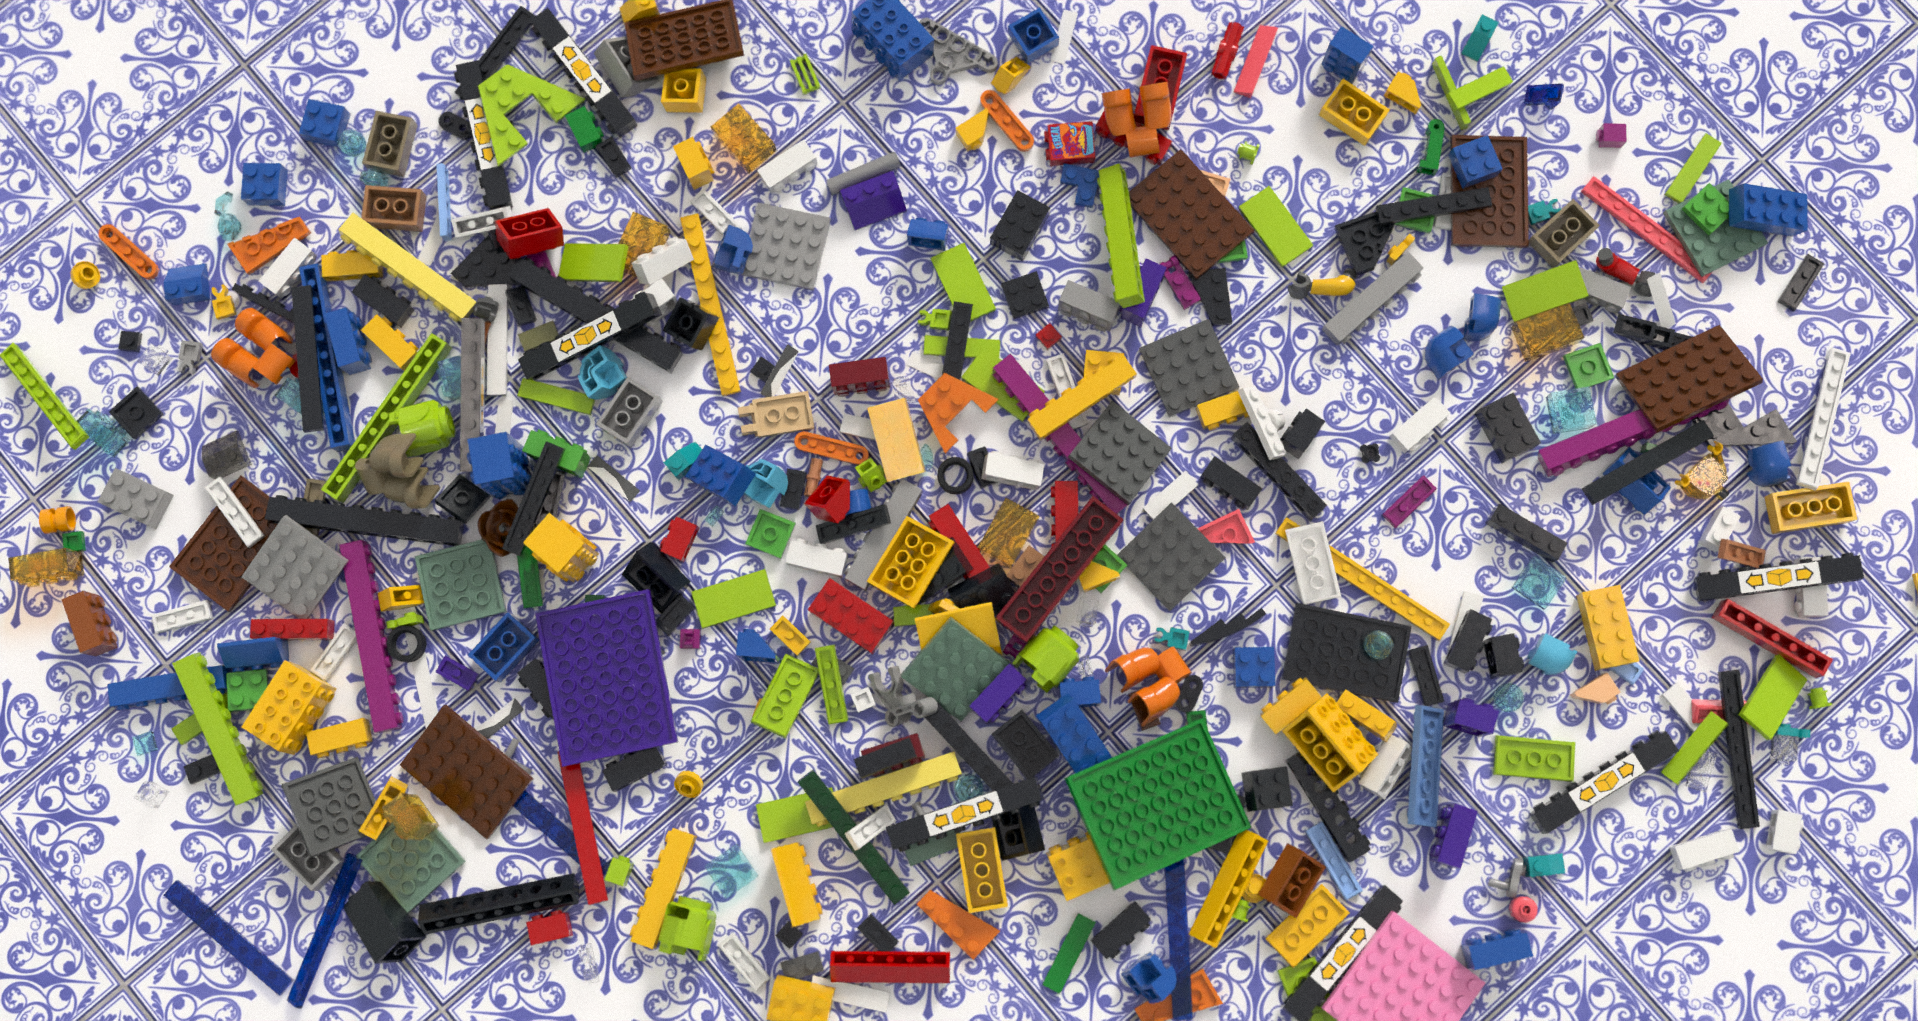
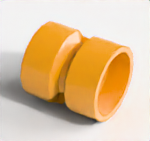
M72 507L42 509L39 513V524L42 532L45 534L57 533L58 529L61 532L73 531L76 527V517Z

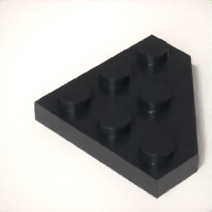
M1376 211L1337 224L1334 228L1356 276L1375 269L1395 226V223L1379 226Z
M489 235L451 272L465 288L473 286L488 287V285L495 284L518 286L517 283L511 281L507 276L517 258L510 259L503 248L494 250Z

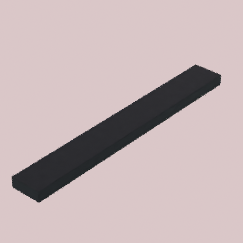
M311 285L291 287L303 432L323 431L324 423Z
M1702 420L1583 487L1582 491L1593 506L1711 439L1714 435L1705 421Z
M1740 670L1718 672L1723 717L1724 721L1729 724L1725 728L1737 826L1738 829L1760 827L1747 723L1739 716L1740 711L1744 707Z

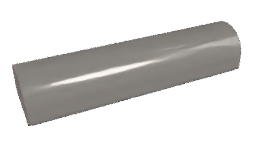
M892 152L826 181L831 195H835L842 189L901 167L896 152Z

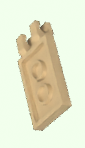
M808 391L753 399L752 403H749L750 405L738 407L739 418L752 416L753 424L741 426L742 436L755 434V437L762 438L814 429Z

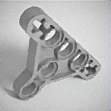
M923 18L919 21L922 26L929 25L930 30H926L935 39L933 54L936 64L930 72L931 81L935 85L944 84L952 73L973 68H979L984 72L992 73L997 69L998 60L990 52L929 18ZM941 32L947 34V38L943 41L937 39V35ZM956 41L963 44V47L959 50L954 49L952 46ZM972 50L979 53V56L975 59L970 58L968 55ZM947 56L952 57L954 60L950 65H946L943 62V59ZM990 60H992L993 66L989 65V67H987L985 61L989 62ZM936 72H942L944 77L941 80H936L933 75Z

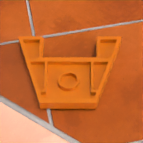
M946 373L918 399L945 454L959 441L946 426L971 400L985 413L999 400Z

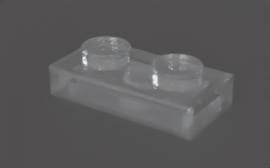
M1089 655L1081 656L1080 662L1077 664L1079 674L1084 675V677L1093 676Z
M1706 751L1688 773L1685 786L1707 792L1717 754Z
M592 943L580 945L579 957L581 961H584L585 969H583V976L585 981H588V984L600 982Z

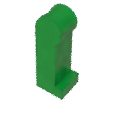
M1439 119L1431 120L1425 130L1428 137L1424 160L1419 161L1416 173L1435 176L1438 171L1445 129L1444 123Z

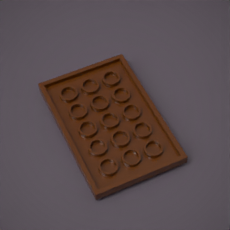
M719 0L624 22L635 81L745 56L733 0Z
M1452 135L1450 137V151L1454 147L1484 136ZM1489 136L1503 168L1498 176L1462 189L1451 164V193L1488 187L1492 201L1491 208L1451 214V246L1527 248L1529 246L1527 137Z
M1182 149L1129 191L1132 209L1196 280L1255 231Z
M1720 325L1616 373V379L1657 433L1763 382L1760 374Z
M241 475L230 489L265 537L251 548H248L218 506H216L169 566L228 612L232 611L252 585L241 576L278 525L265 520L270 496Z
M447 705L442 706L400 764L403 769L486 839L492 836L534 779Z

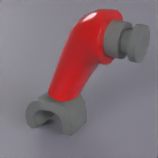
M1603 248L1598 252L1596 264L1601 272L1632 286L1635 282L1634 290L1638 294L1645 297L1652 296L1647 279L1654 276V272L1641 271L1639 274L1640 269L1615 255L1608 248Z

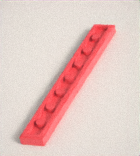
M1595 176L1582 189L1581 193L1701 283H1704L1711 273L1701 277L1679 239Z

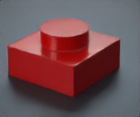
M1051 323L1035 334V337L1047 350L1062 339V336Z

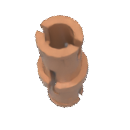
M811 458L809 473L806 474L807 482L804 492L806 497H810L818 487V483L821 482L820 474L823 464L821 459Z

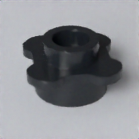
M1363 444L1360 447L1363 463H1368L1369 461L1378 462L1380 460L1378 444Z

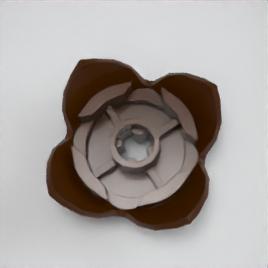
M512 499L498 502L490 511L482 513L478 519L477 526L482 540L486 542L488 548L494 554L500 557L511 553L502 549L518 511V505ZM501 524L502 527H504V531L500 532L499 526H501Z

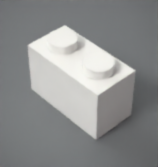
M1724 506L1717 509L1698 543L1713 552L1719 551L1721 539H1729L1741 516Z
M1772 810L1766 849L1796 854L1801 844L1799 834L1804 825L1802 815L1783 810Z

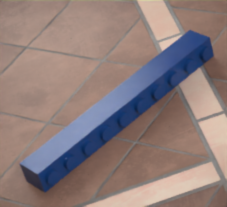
M316 263L299 267L302 286L311 285L320 388L330 448L336 452L349 450L355 439L343 371L337 365L324 316L325 313L332 312L327 281L322 277V267Z

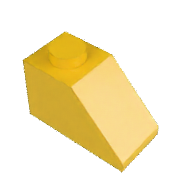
M628 0L619 8L623 22L660 14L655 0Z
M1016 56L999 67L991 84L998 92L1007 94L1016 87L1030 70L1031 66Z
M1398 71L1387 88L1384 97L1416 115L1421 107L1415 81L1408 74Z
M987 108L955 128L957 137L967 151L978 149L982 142H984L989 118Z
M1091 562L1079 580L1085 593L1120 579V575L1117 571Z
M421 585L388 587L378 592L381 612L400 610L424 604Z

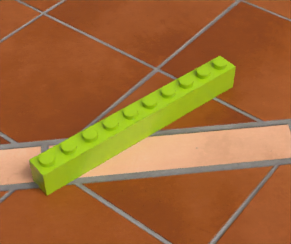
M433 333L429 335L321 489L322 491L341 503L345 502L360 481L355 468L356 462L361 458H369L371 451L381 439L393 434L399 424L390 425L389 413L414 404L452 350V347Z

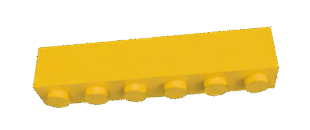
M1123 355L1120 358L1119 356L1112 358L1108 366L1097 368L1093 371V376L1088 379L1087 377L1082 378L1077 382L1078 386L1073 389L1067 388L1061 393L1062 396L1057 400L1053 398L1045 403L1046 407L1042 410L1036 409L1031 412L1027 422L1041 441L1136 378L1137 373L1126 357Z
M676 828L668 831L665 837V842H667L665 850L662 849L658 856L659 866L654 868L651 875L652 885L647 887L644 894L646 901L644 906H640L637 913L639 920L637 925L634 924L631 929V942L650 949H656L667 904L674 901L695 844L696 835Z
M1249 830L1237 834L1189 935L1217 948L1268 840Z

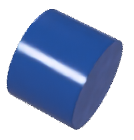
M868 489L850 491V510L846 513V516L872 508Z

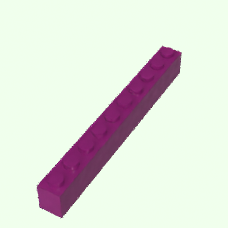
M1011 353L993 367L992 371L994 373L992 376L998 383H1003L1006 387L1004 389L1010 398L1014 397L1018 401L1016 405L1023 413L1026 411L1029 415L1036 409L1040 411L1046 407L1045 403L1049 399ZM1066 423L1044 438L1046 442L1050 441L1054 445L1053 450L1059 457L1061 455L1066 460L1065 465L1070 471L1074 470L1078 474V481L1083 486H1088L1091 490L1089 492L1091 496L1097 498L1116 514L1128 506L1068 458L1081 441V438L1069 423Z
M1730 399L1723 401L1709 409H1706L1673 426H1676L1678 424H1687L1691 421V419L1696 417H1704L1707 414H1709V412L1715 409H1724L1728 405ZM1639 409L1538 450V460L1547 477L1552 475L1558 476L1564 470L1578 468L1584 462L1589 460L1595 461L1607 453H1615L1621 447H1630L1641 439H1650L1657 432ZM1673 426L1662 430V432H1667L1671 430Z
M364 540L340 544L341 555L349 560L344 567L373 730L375 733H384L401 729L403 715L399 712L398 704H400V698L398 693L395 692L396 678L391 671L393 661L387 651V637L384 634L386 624L384 618H381L380 604L377 596L379 586L377 581L374 580L375 566L370 559L372 549L370 544Z

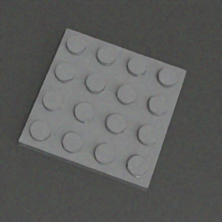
M757 203L750 232L753 249L752 253L748 256L744 272L741 275L814 290L831 218Z
M285 515L241 577L297 618L309 619L349 560Z

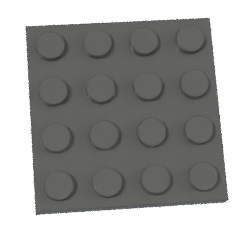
M1209 319L1139 348L1169 418L1194 408L1198 404L1239 389L1238 382Z
M1111 401L1068 458L1126 505H1129L1172 448L1114 401Z
M1172 502L1117 554L1127 564V568L1169 611L1225 559V556Z
M358 757L281 785L310 858L367 837V835L359 832V829L376 800Z

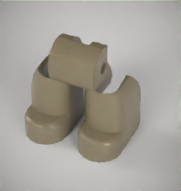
M415 433L386 436L374 447L369 458H361L356 462L355 468L367 493L372 495L384 493L386 498L395 502L405 503L411 509L426 508L430 504L440 487L439 485H420V482L429 471L427 467H420L424 459L423 457L407 458L405 454L416 438Z

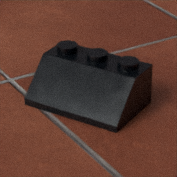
M953 537L950 540L955 543L921 597V603L930 601L973 570L972 565Z
M651 542L635 552L622 573L638 591L650 590L653 606L661 614L679 594L682 595L691 582Z
M1027 805L1021 807V812L1011 815L1009 811L1003 813V818L992 821L996 830L1002 861L1045 850L1035 807L1029 809Z

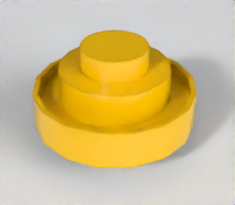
M78 262L71 269V280L79 288L90 289L100 281V271L91 262Z
M691 771L680 772L674 781V786L678 793L688 798L698 796L704 785L700 776Z
M1252 874L1242 895L1244 900L1250 903H1258L1263 900L1257 894L1266 881L1264 877L1259 874Z

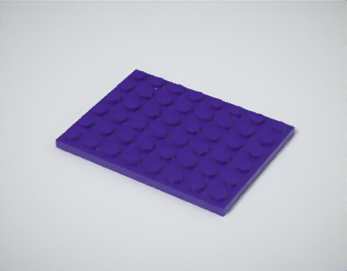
M649 589L535 613L562 767L678 743Z

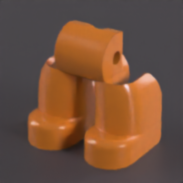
M1168 82L1139 87L1144 113V126L1137 127L1135 123L1130 88L1101 93L1109 131L1113 136L1126 134L1130 158L1160 153L1156 129L1169 127L1171 123L1172 112Z
M246 308L238 314L235 320V329L265 352L260 358H257L233 339L223 338L214 345L211 352L212 360L252 388L259 386L258 383L249 377L252 368L277 385L283 379L281 376L286 367L291 368L295 360L273 345L272 342L280 337L292 344L293 338L288 332L258 310Z
M1143 647L1112 660L1105 669L1106 673L1118 666L1123 670L1126 676V684L1120 690L1122 693L1142 682L1143 679L1150 675L1156 674L1159 680L1135 692L1128 700L1130 704L1141 698L1147 706L1149 714L1141 724L1142 727L1165 714L1177 702L1180 696V689L1177 683L1192 673L1175 647H1171L1159 655L1152 648Z

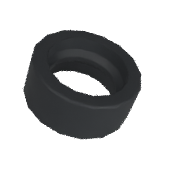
M951 457L940 464L937 478L940 487L945 492L959 495L971 487L974 474L971 465L965 459ZM959 465L965 469L967 479L961 486L952 487L945 481L944 473L949 466Z
M408 625L398 626L392 630L386 643L387 651L391 657L407 663L421 658L427 645L422 631ZM403 633H411L417 639V647L410 655H402L396 649V641Z

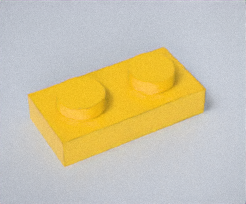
M944 598V600L932 602L928 610L937 614L959 608L954 606L955 603Z
M783 615L770 628L797 656L811 643Z

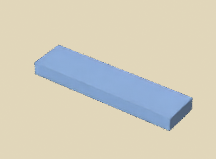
M443 163L437 164L440 236L444 241H451L449 170Z
M1321 821L1304 831L1344 900L1347 901L1362 892V888L1323 822Z

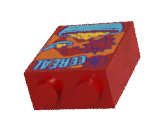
M1093 121L1048 124L1047 131H1044V140L1048 142L1049 149H1045L1046 160H1050V166L1064 165V163L1070 165L1095 163Z

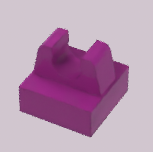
M681 629L680 649H700L701 630Z

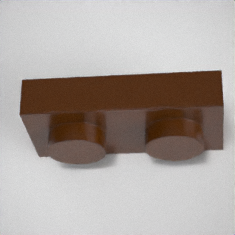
M1135 692L1128 694V697L1130 698ZM1141 698L1131 703L1141 731L1161 724L1159 718L1142 727L1141 724L1149 714L1147 706Z

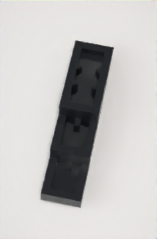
M1618 314L1613 333L1662 350H1667L1693 337L1676 333L1674 329L1657 326L1655 322Z
M1261 608L1247 619L1241 613L1228 624H1225L1220 619L1193 639L1189 645L1193 647L1231 636L1247 628L1265 616L1266 613Z

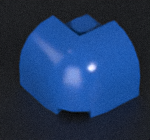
M728 225L724 230L721 242L718 244L711 267L729 273L743 274L748 256L752 253L753 244L750 236L745 231Z
M1474 294L1471 297L1469 317L1464 324V340L1482 341L1495 331L1500 319L1501 299L1484 294Z
M1449 326L1435 335L1425 348L1424 359L1438 380L1474 355L1464 341L1463 334L1454 326Z
M1784 440L1747 451L1748 463L1753 470L1746 474L1755 485L1772 487L1789 481L1788 467L1791 466Z
M1151 952L1136 960L1121 973L1137 996L1141 994L1151 1004L1163 1001L1174 990L1177 981L1173 966L1164 967L1162 960Z

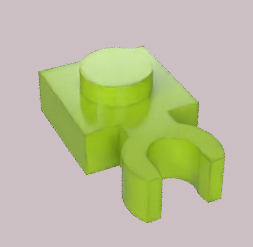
M933 309L932 314H929L926 310L919 311L920 315L926 316L924 320H918L919 325L926 326L930 323L931 329L949 331L952 317L951 310Z
M416 612L405 613L404 617L386 621L387 629L394 630L398 626L423 624L424 618L422 615H417Z

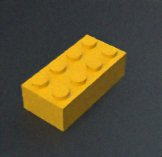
M901 398L868 407L867 410L887 482L926 472L907 399Z
M1849 482L1818 486L1816 491L1802 488L1775 492L1764 497L1772 534L1846 524L1857 520Z
M1616 585L1576 595L1594 670L1598 671L1639 662L1621 586Z
M995 827L956 833L968 912L974 913L1008 907Z

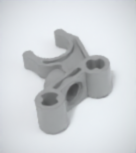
M899 666L888 668L892 681L890 689H887L882 684L879 672L869 675L873 692L888 709L885 713V720L889 726L895 727L907 723L911 719L910 712H913L916 718H923L937 712L938 705L934 698L927 697L917 701L915 693L905 696L901 694L904 681L901 677Z

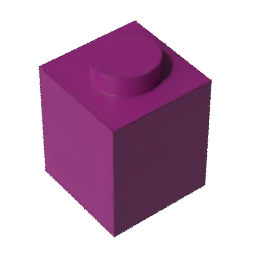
M1603 123L1596 131V141H1599V147L1622 148L1627 142L1626 124Z

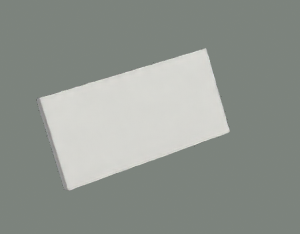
M1321 521L1286 529L1285 532L1302 603L1307 605L1341 597L1324 522Z

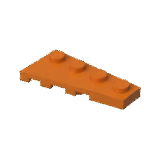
M299 216L280 223L274 228L264 229L253 236L248 235L237 242L227 243V245L246 273L250 275L280 255L293 238L301 241L310 235L311 231Z
M929 890L917 903L973 960L1000 932L997 928L932 890Z
M1201 968L1176 983L1174 990L1163 1001L1151 1004L1147 1000L1135 1007L1134 1010L1141 1021H1166L1209 1007L1223 1004L1205 971Z

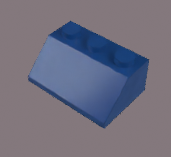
M1628 447L1602 474L1605 476L1639 455L1631 447ZM1652 471L1619 490V493L1627 498L1637 511L1645 515L1661 502L1671 489V486L1655 471Z
M744 629L743 632H738L737 657L743 661L781 663V658L758 632L753 629Z
M278 637L217 643V648L225 668L233 672L245 671V668L260 670L264 669V666L280 668L284 660L289 661L288 640Z

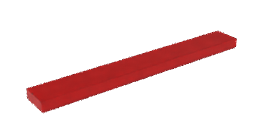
M558 751L557 754L588 905L609 901L581 765L579 763L562 767L560 752Z

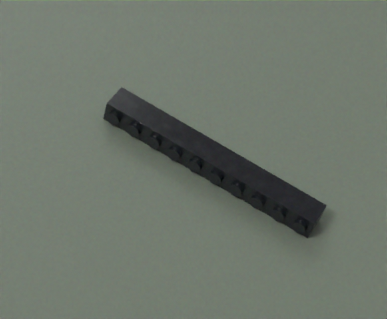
M527 257L525 259L517 258L507 274L511 281L585 324L588 319L592 317L598 318L603 315L605 310L613 308L608 304L603 306L599 303L600 300L593 295L586 296L581 288L575 285L573 287L567 285V281L560 276L555 278L550 275L551 271L545 267L538 268L534 265L535 262ZM644 325L614 339V341L669 373L673 372L683 355L680 346L673 342L670 344L665 342L663 336L656 332L653 335L647 331L648 328Z
M276 495V498L269 497L265 520L273 524H278L282 517L287 515L305 528L448 546L461 545L464 524L456 517L442 519L439 515L429 514L426 517L421 516V513L418 512L402 514V511L395 509L386 512L378 507H372L370 510L364 509V506L361 505L347 507L339 502H333V505L326 504L322 500L307 502V499L295 497V500H291L283 495Z

